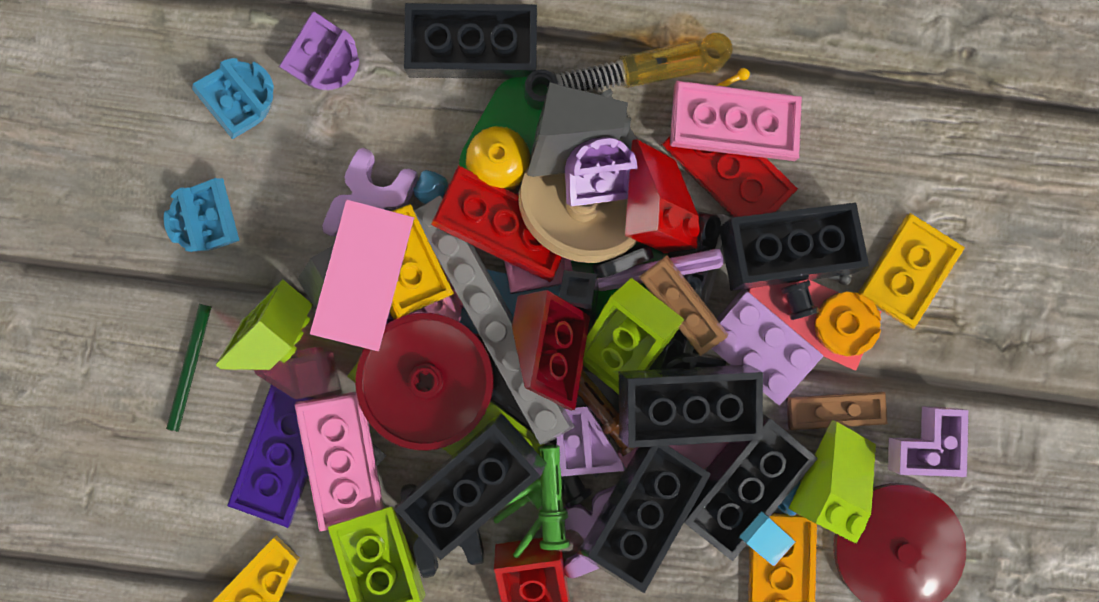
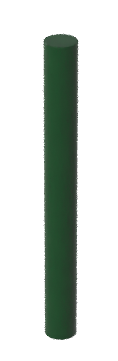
M200 303L198 305L166 427L167 430L176 432L180 430L212 306Z

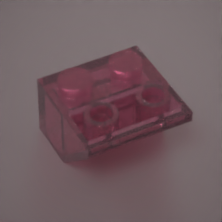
M322 347L295 351L297 358L292 359L290 357L285 363L279 360L270 370H254L257 376L295 400L341 389L333 351L323 352Z

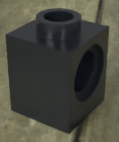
M564 270L559 297L590 315V319L594 320L599 295L597 274Z

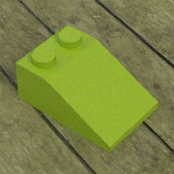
M631 277L609 298L589 332L583 366L619 394L618 371L648 370L685 319Z
M832 420L814 455L818 459L805 473L788 509L857 544L865 530L872 510L876 444L837 421Z
M393 506L328 527L350 602H422L426 594L419 571Z

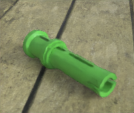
M544 445L538 447L539 455L547 463L540 476L542 509L538 513V519L542 521L543 534L540 548L544 550H561L570 546V540L566 538L565 527L568 512L566 508H563L560 446Z

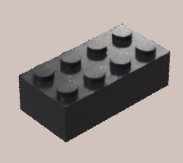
M405 3L404 70L409 78H527L533 71L537 70V5Z
M856 202L734 217L719 227L731 291L851 275L869 267Z
M750 365L618 371L619 438L628 448L763 440V372Z
M501 413L407 494L395 511L433 553L442 560L542 475L547 463Z
M763 414V440L729 442L707 468L706 471L711 475L684 523L730 560L734 561L747 545L740 538V535L761 512L770 517L818 458L772 419Z
M669 446L638 447L577 554L630 588L645 593L711 474Z

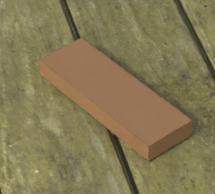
M667 255L639 276L654 296L685 319L679 329L700 356L728 337L729 334Z
M882 391L786 398L789 430L828 428L832 420L845 427L888 424L886 394Z

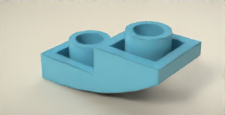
M763 512L740 535V538L773 566L778 563L795 543L787 533Z

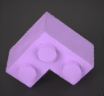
M922 406L921 439L889 437L888 470L900 475L967 477L968 410L954 407Z

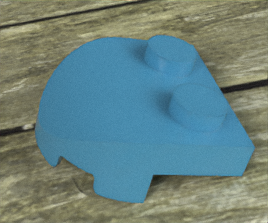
M237 58L220 62L218 70L192 84L194 93L231 139L236 138L262 122L271 108L274 89L273 81L268 72L256 62L252 64L239 62Z
M214 178L190 188H179L172 193L170 197L174 199L170 209L164 211V226L168 237L173 243H179L185 248V251L193 252L215 250L240 241L223 178Z

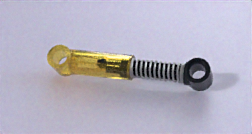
M711 33L704 39L620 56L619 61L617 60L616 63L611 62L610 65L605 63L604 66L600 64L599 67L594 65L593 69L589 66L588 69L583 68L582 71L577 69L576 72L572 70L571 73L566 71L565 75L562 72L556 74L545 69L536 70L527 77L524 98L529 106L542 110L546 95L539 96L533 92L532 88L537 84L549 87L550 83L585 92L587 90L592 92L594 88L596 91H598L599 87L603 90L604 86L609 89V85H612L614 88L615 84L620 86L621 83L625 88L701 72L716 73L724 67L733 52L732 43L724 34ZM707 48L716 49L720 54V58H711L707 53Z

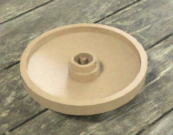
M527 168L519 190L520 212L528 230L548 250L569 260L597 263L621 256L637 242L625 236L628 199L569 206L566 204L565 173L532 177L527 175Z

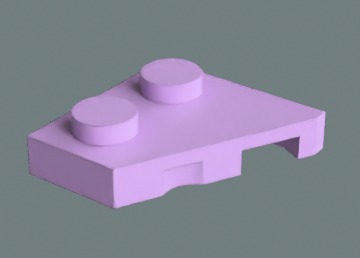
M579 407L572 411L565 409L575 427L557 437V445L560 446L561 476L625 471L623 462L588 407Z

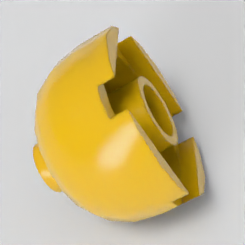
M494 126L482 130L472 139L467 148L466 166L469 171L473 172L488 185L511 191L522 182L529 166L531 155L527 143L517 132L507 127Z

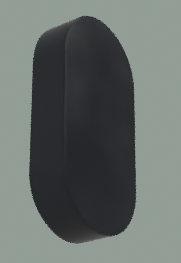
M640 245L629 249L626 253L612 260L597 262L593 264L592 268L594 274H597V278H604L654 258L650 246Z

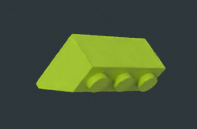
M282 279L240 322L216 366L220 369L270 370L279 360L285 363L297 349L295 344L303 336L304 332L302 329L311 319L307 315L313 304Z

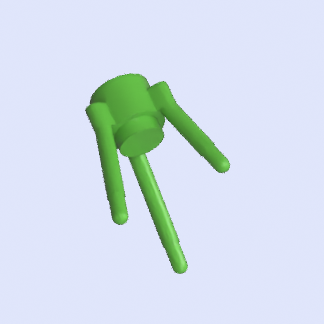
M540 479L534 481L508 504L515 503L496 516L493 520L494 523H499L529 501L537 510L541 508L542 492ZM538 518L514 552L513 556L515 558L521 555L541 527L542 521Z

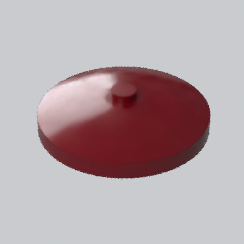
M409 314L386 324L379 352L366 348L362 351L356 370V394L365 418L385 439L408 449L435 450L447 447L463 439L482 420L492 397L493 369L484 345L464 324L440 314Z
M889 483L873 487L871 515L857 544L835 533L833 552L841 579L846 587L862 602H942L954 590L962 576L966 562V540L963 528L956 514L937 495L915 485Z

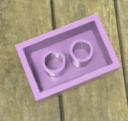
M742 289L716 318L729 335L725 340L713 347L712 350L731 366L750 365L762 371L763 393L779 406L823 358V355L746 289Z

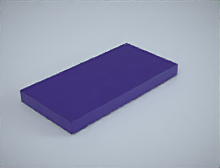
M275 383L271 384L227 504L228 507L286 528L291 526L308 479L304 471L305 455L295 403L317 398Z

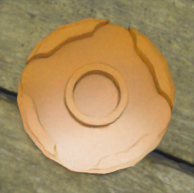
M855 292L836 293L824 300L818 308L819 312L816 313L814 321L816 336L821 344L832 353L842 356L861 355L871 349L879 339L881 332L880 312L874 302L865 295Z

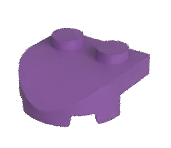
M313 11L278 67L312 88L333 90L345 86L352 80L359 66V58L352 36L344 29H339Z
M612 137L595 138L576 147L569 155L565 165L566 204L569 206H579L628 199L630 169L638 168L634 153L624 143Z

